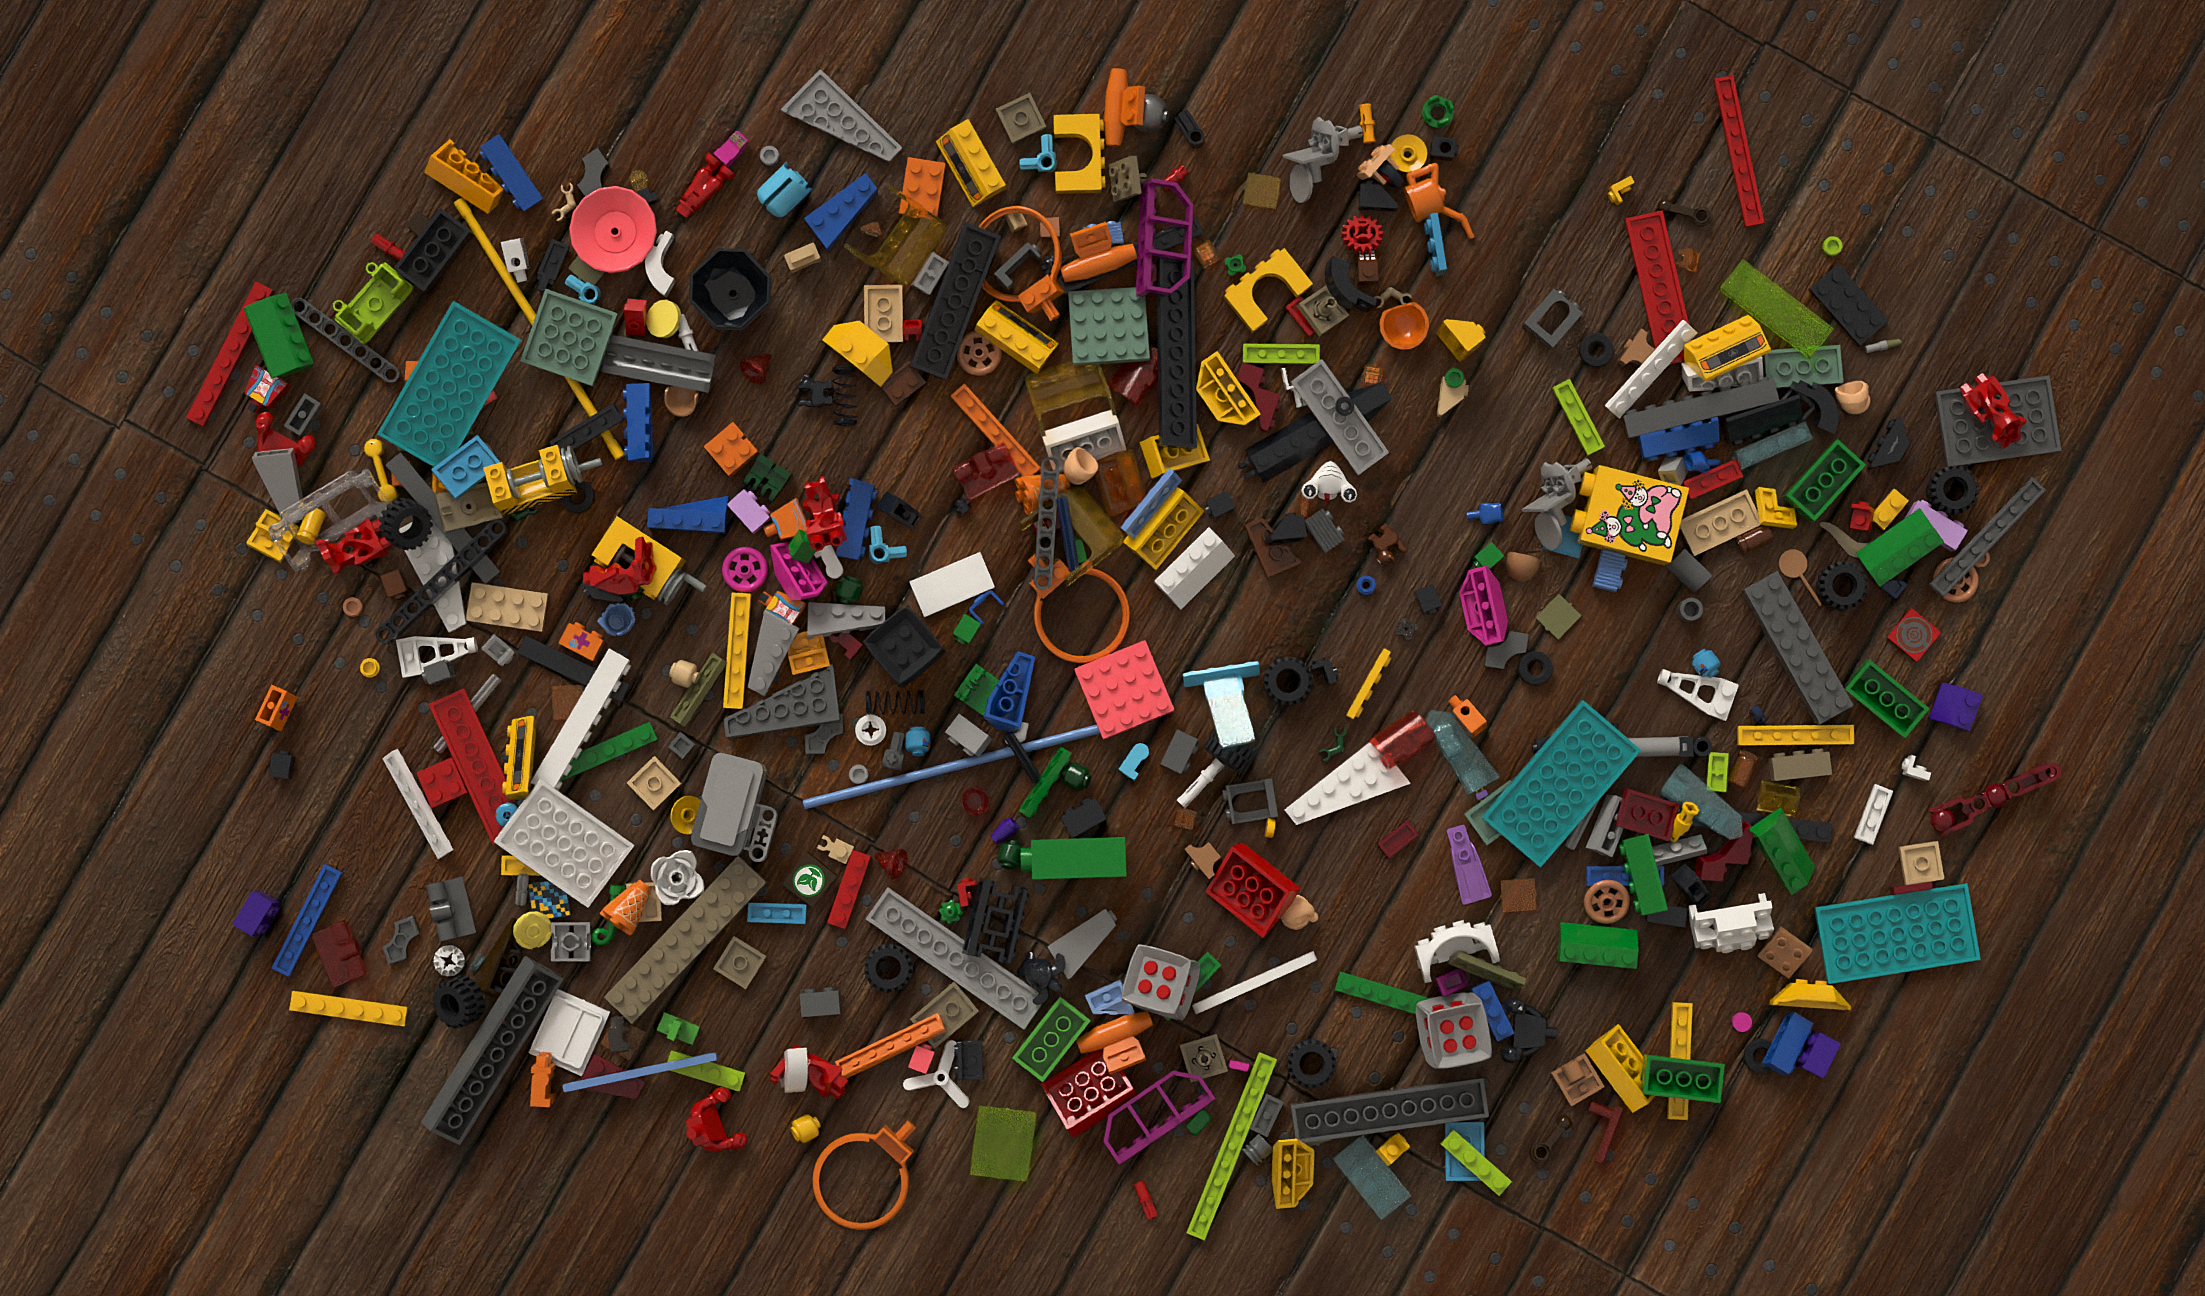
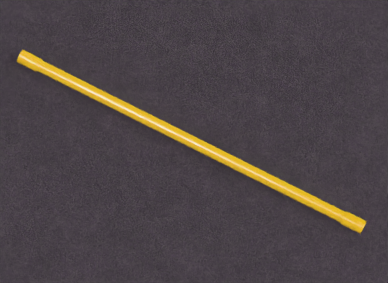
M460 198L454 202L455 207L469 225L528 321L533 326L536 317L534 310L510 272L508 273L506 266L475 219L465 199ZM564 377L588 416L591 417L598 413L580 383ZM607 430L601 434L614 459L622 458L625 453L611 432Z

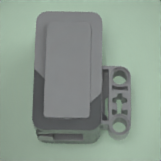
M717 753L713 756L691 834L692 845L732 856H741L748 850L750 858L755 862H761L767 858L778 813L772 807L759 804L767 777L765 765L725 753ZM767 810H771L774 814L771 821H766L763 817ZM753 828H755L752 842L750 843ZM764 829H766L768 837H764L762 843H766V847L755 844L756 841H761L759 831L763 832ZM758 847L763 850V856L760 859L755 858L753 855L754 850Z

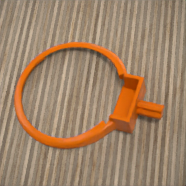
M1010 206L993 212L983 220L979 228L986 230L998 218L1013 213L1030 215L1039 220L1052 237L1054 262L1050 276L1046 275L1020 295H1008L999 292L990 286L986 280H984L982 288L997 299L1022 303L1025 310L1029 313L1035 314L1043 308L1050 321L1057 319L1060 314L1052 301L1065 293L1057 280L1061 268L1062 253L1059 239L1053 226L1043 215L1027 207Z
M1035 554L1027 560L1033 568L1035 567ZM1040 558L1038 561L1039 565L1043 568L1047 567V565ZM1057 558L1053 562L1052 583L1049 588L1040 590L1035 587L1034 579L1029 582L1037 594L1034 605V623L1041 641L1054 655L1070 662L1089 663L1109 655L1120 645L1126 635L1130 620L1128 600L1120 585L1112 577L1097 569L1079 567L1080 569L1073 572V574L1096 576L1107 582L1115 590L1122 606V624L1116 638L1104 650L1088 656L1067 654L1055 647L1047 638L1041 623L1043 600L1040 599H1044L1072 574L1069 572L1068 567ZM1040 576L1037 583L1039 586L1045 587L1048 584V579L1045 576Z
M907 1120L897 1133L893 1132L885 1124L876 1134H848L834 1140L823 1150L813 1171V1191L820 1208L831 1220L846 1228L866 1230L887 1223L899 1212L906 1200L909 1189V1174L906 1161L914 1152L905 1140L916 1129L914 1124ZM869 1139H873L902 1166L899 1169L901 1175L900 1196L891 1211L876 1221L869 1223L847 1221L837 1216L827 1206L822 1197L819 1187L821 1167L827 1156L838 1146L847 1142H869Z

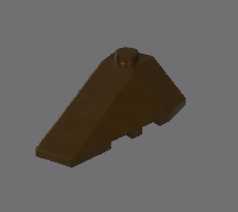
M511 918L475 977V984L480 986V991L497 999L520 965L522 951L525 949L517 943L513 934V928L517 921L516 918Z

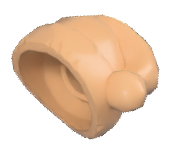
M1863 381L1848 382L1835 388V395L1839 405L1848 414H1861L1870 405L1869 386Z
M1077 447L1068 455L1063 472L1069 482L1080 485L1092 478L1099 467L1096 459L1087 450Z
M1297 895L1280 919L1286 927L1298 930L1305 927L1309 922H1316L1318 914L1314 912L1313 906L1304 897Z

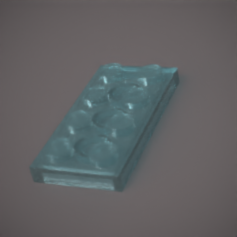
M1364 1135L1359 1136L1332 1158L1381 1220L1411 1197L1410 1193L1375 1152V1149Z

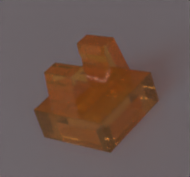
M1686 247V249L1679 250L1678 254L1684 256L1683 261H1676V265L1688 271L1696 272L1700 253L1694 248Z
M1179 807L1174 826L1193 830L1197 812Z

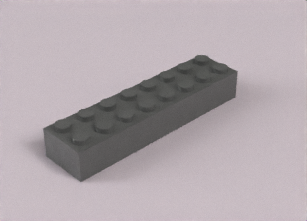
M1776 571L1741 590L1742 596L1815 725H1819L1854 706L1779 572Z

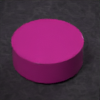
M1738 1012L1732 1017L1731 1022L1735 1030L1745 1032L1750 1029L1752 1019L1748 1014Z

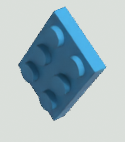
M1432 213L1429 215L1426 223H1424L1425 234H1429L1427 247L1428 252L1432 253V260H1430L1431 270L1435 272L1436 276H1442L1446 272L1447 266L1438 213Z
M476 435L432 468L431 471L453 498L457 500L486 478L484 467L500 463V461L479 436Z
M1484 1122L1445 1123V1137L1453 1129L1485 1157ZM1445 1149L1446 1181H1481Z

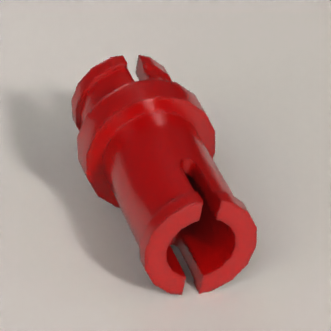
M1181 164L1177 169L1174 168L1172 173L1163 180L1176 183L1182 182L1189 172Z

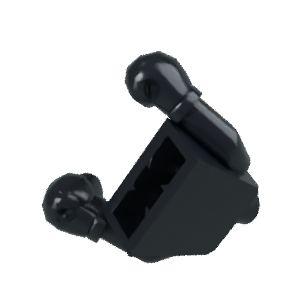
M1516 997L1508 998L1505 1001L1504 1009L1507 1012L1513 1013L1512 1029L1514 1034H1512L1511 1047L1501 1050L1500 1055L1504 1062L1515 1063L1522 1058L1529 1057L1538 1052L1541 1046L1545 1045V1038L1556 1039L1557 1028L1546 1027V1019L1543 1018L1542 1013L1535 1007L1526 1004Z

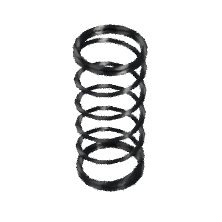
M835 366L832 368V372L844 376L832 380L833 383L842 385V387L835 388L832 392L844 397L834 399L833 403L846 407L837 408L833 411L836 415L844 416L834 420L833 424L838 426L857 425V420L848 418H857L858 416L835 413V411L840 409L857 407V405L839 404L835 402L836 400L857 397V395L834 392L842 388L856 387L857 385L841 384L834 382V380L855 377L857 375L843 373L855 372L857 369L855 366Z
M899 690L896 693L894 712L892 711L889 691L886 692L885 706L883 712L881 709L879 692L876 691L873 713L871 711V694L870 691H866V714L874 715L878 696L879 708L882 715H884L886 711L887 697L889 700V706L892 715H894L896 712L898 697L900 709L902 714L904 715L907 710L909 695L912 713L915 715L918 706V698L920 697V714L924 715V690H918L915 711H913L910 691H907L904 712L902 709Z

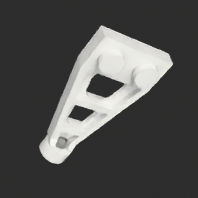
M413 636L396 640L403 678L422 675V672H424L423 667L444 659L451 662L466 654L478 652L475 637L455 639ZM442 644H452L455 652L452 655L441 657L439 646ZM432 646L435 649V658L427 663H422L419 647Z
M1665 669L1661 670L1657 681L1658 684L1666 686L1705 714L1723 721L1727 719L1739 686L1722 678H1709L1707 676L1703 678L1698 675L1672 673ZM1682 680L1695 683L1691 694L1679 688ZM1707 685L1715 688L1710 703H1706L1698 697L1697 692L1700 686Z

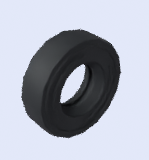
M1592 333L1586 336L1579 347V355L1582 361L1593 368L1606 365L1612 359L1614 353L1611 340L1606 335L1600 333ZM1598 343L1603 347L1604 352L1601 357L1595 358L1590 355L1589 348L1592 344Z
M576 480L575 487L584 492V500L576 504L571 501L570 495L560 498V501L569 512L578 514L584 513L591 508L594 503L595 494L589 483L584 480L582 483H578Z
M1528 652L1519 661V676L1529 685H1541L1548 681L1552 675V662L1542 652ZM1532 661H1538L1542 664L1543 670L1540 675L1534 676L1529 673L1528 665Z
M1756 1039L1746 1046L1744 1061L1750 1070L1762 1074L1772 1070L1763 1064L1757 1063L1754 1059L1756 1050L1765 1049L1768 1052L1772 1042L1766 1039Z

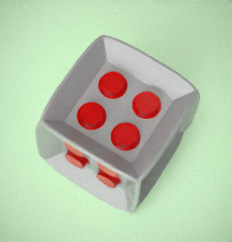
M1138 944L1125 977L1121 1000L1128 1005H1134L1158 1015L1183 1021L1189 1011L1200 974V964L1195 960H1189L1184 956L1166 950Z
M1471 992L1455 993L1426 999L1416 1004V1020L1420 1043L1425 1060L1431 1067L1435 1069L1453 1068L1481 1062L1491 1057L1492 1047L1487 1016L1482 1000L1476 994Z

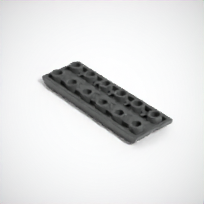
M611 335L599 372L709 393L716 355Z

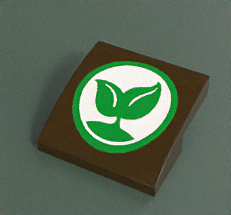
M806 852L782 884L813 908L838 875L811 853Z

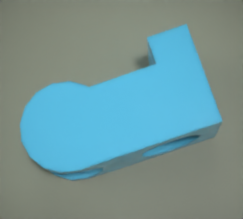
M1142 743L1136 744L1118 770L1132 780H1135L1138 776L1135 769L1142 760L1147 758L1149 754L1148 747Z

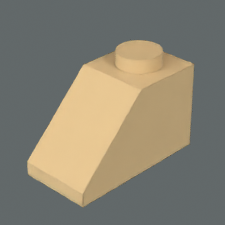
M1444 377L1441 379L1437 417L1443 416L1460 403L1464 396L1468 395L1469 385H1465V379L1458 388L1448 387Z

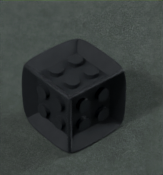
M909 605L894 613L862 642L881 667L898 684L900 689L914 681L946 653V649L942 648L933 633L917 614L910 609Z

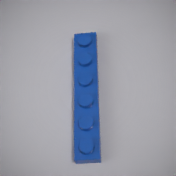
M327 864L323 865L272 969L288 977L291 976L343 872Z

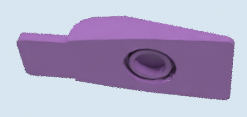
M1465 825L1447 829L1446 832L1451 845L1452 863L1462 904L1465 905L1491 897L1492 894L1480 858L1474 845L1469 840Z

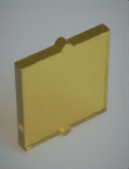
M1248 173L1246 186L1243 188L1245 190L1243 204L1276 210L1277 198L1280 196L1281 178Z

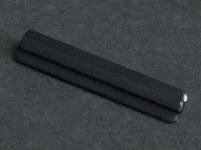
M1014 732L1006 734L1004 736L1006 742L1032 783L1038 782L1041 779V775Z

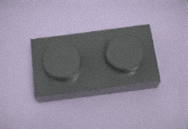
M1266 1093L1250 1129L1267 1137L1284 1102Z

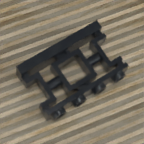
M979 877L962 953L981 957L983 948L997 951L995 961L1011 964V960H1014L1016 954L1014 949L1015 943L1020 937L1019 926L1024 920V905L1027 904L1029 899L1028 889L1013 885L1011 895L996 891L997 881ZM989 894L999 896L996 907L986 905ZM1006 898L1016 900L1014 911L1004 909ZM991 910L1006 913L1002 932L987 929ZM980 932L990 934L987 945L977 943ZM997 936L1007 938L1005 949L995 947Z

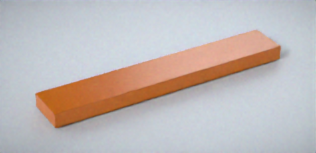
M965 383L950 396L1022 476L1035 475L1041 469Z
M936 1013L835 1061V1064L842 1067L841 1075L846 1079L946 1032L941 1015Z

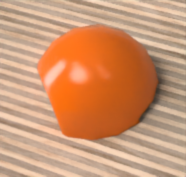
M1415 302L1389 308L1382 313L1380 319V332L1384 340L1392 347L1401 350L1412 349L1420 345L1429 329V318L1425 310Z

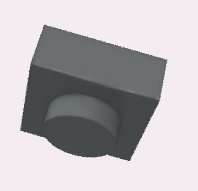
M680 732L668 747L684 759L696 744Z

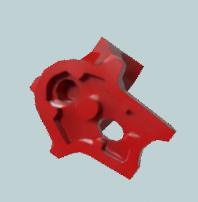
M1982 373L1975 379V383L1978 385L1975 388H1972L1969 383L1961 386L1960 392L1963 396L1965 407L1982 424L1985 423L1987 418L1992 422L1994 426L1992 438L1995 443L1998 442L2001 448L2004 449L2010 443L2018 442L2021 439V427L2027 421L2021 416L2017 417L2009 409L2010 400L1995 376L1989 378ZM1999 395L2001 399H1995L1994 396ZM1978 409L1985 410V414H1980Z
M820 476L819 481L815 483H804L807 499L802 503V506L814 518V520H806V534L811 549L817 552L823 550L824 546L832 545L836 547L842 545L843 541H847V535L841 513H835V506L840 499L839 494L833 495L830 493L824 476ZM814 494H818L820 497L816 500Z
M369 518L359 526L345 532V537L338 543H329L328 540L323 539L315 541L323 560L330 566L335 575L345 566L363 565L369 560L388 555L386 550L393 546L386 538H380L379 533L382 531L379 529V525L382 523L379 520L372 522ZM357 534H362L359 539H355ZM353 546L354 550L351 553H347L345 548Z
M638 537L635 539V559L629 568L624 569L618 563H614L605 569L600 566H590V572L583 573V584H590V586L618 595L636 593L641 585H649L652 582L654 573L657 570L653 560V543H646L644 537Z
M795 1045L792 1049H797V1048H801V1047L798 1046V1045ZM807 1053V1080L821 1096L828 1098L831 1094L839 1100L845 1093V1086L848 1083V1080L841 1075L842 1067L832 1065L814 1054ZM785 1057L770 1073V1081L774 1084H777L784 1077Z

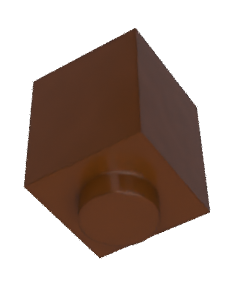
M397 569L380 576L388 598L400 600L406 597V593L410 592L401 570Z

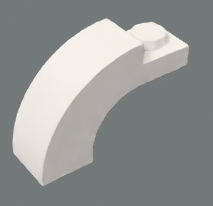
M665 231L664 235L660 234L656 241L657 247L653 245V248L645 258L646 273L650 282L666 298L676 282L663 268L664 256L675 238L668 231Z
M807 1048L787 1049L784 1052L785 1074L780 1080L781 1088L785 1089V1093L805 1091L808 1074Z

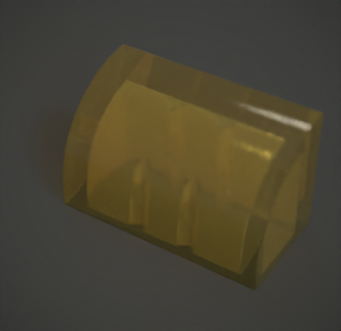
M1761 781L1756 810L1773 813L1781 807L1785 815L1795 817L1800 802V788Z

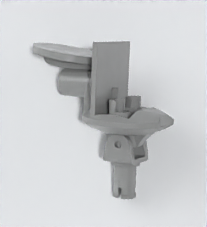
M1317 117L1312 125V139L1308 140L1309 145L1313 147L1283 154V158L1299 163L1293 167L1290 174V190L1298 203L1306 202L1310 198L1313 183L1322 181L1321 166L1331 164L1337 160L1339 146H1349V140L1363 137V133L1359 134V132H1363L1361 126L1348 129L1341 126L1334 127L1330 120L1324 121Z
M1584 459L1576 465L1565 466L1557 462L1553 465L1545 462L1541 467V479L1544 485L1541 489L1547 494L1524 507L1522 512H1541L1535 518V531L1538 539L1547 549H1556L1562 542L1560 526L1567 523L1562 508L1573 502L1576 497L1574 483L1582 481L1581 475L1592 469V465H1589L1591 462L1588 459Z

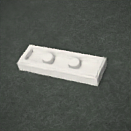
M1877 784L1873 785L1856 830L1855 839L1871 845L1874 844L1891 799L1892 790Z

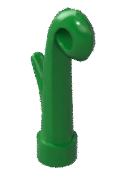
M611 884L609 890L610 902L620 895L626 887ZM609 919L608 931L603 928L595 929L592 933V941L599 946L608 944L613 939L617 927ZM603 933L606 937L600 940L597 938V935Z

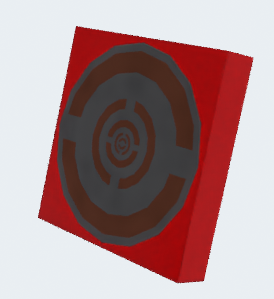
M1910 608L1886 638L1913 661L1917 662L1941 632L1913 608Z

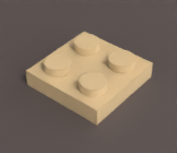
M656 756L627 782L653 811L682 784Z
M1938 841L1898 847L1905 885L1944 879Z

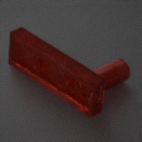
M1592 1101L1588 1112L1610 1120L1595 1159L1603 1163L1623 1108L1615 1105L1613 1109Z

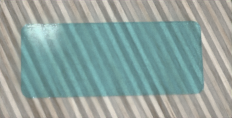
M1229 673L1204 678L1203 686L1221 747L1229 748L1254 742L1255 736L1237 674Z

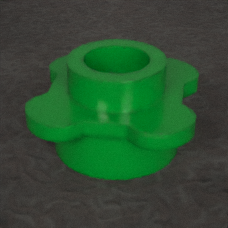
M1237 254L1235 257L1225 259L1230 276H1234L1238 272H1245L1246 266L1243 265L1242 255Z

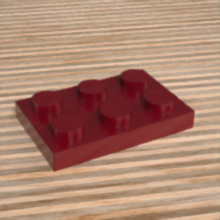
M1625 788L1615 826L1670 841L1679 804Z

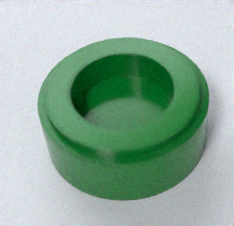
M1456 368L1448 370L1444 377L1446 385L1450 388L1460 387L1464 381L1463 372Z

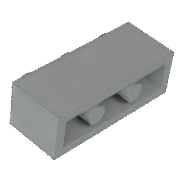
M1606 795L1588 840L1587 849L1600 855L1613 857L1624 829L1615 826L1622 801L1621 797Z

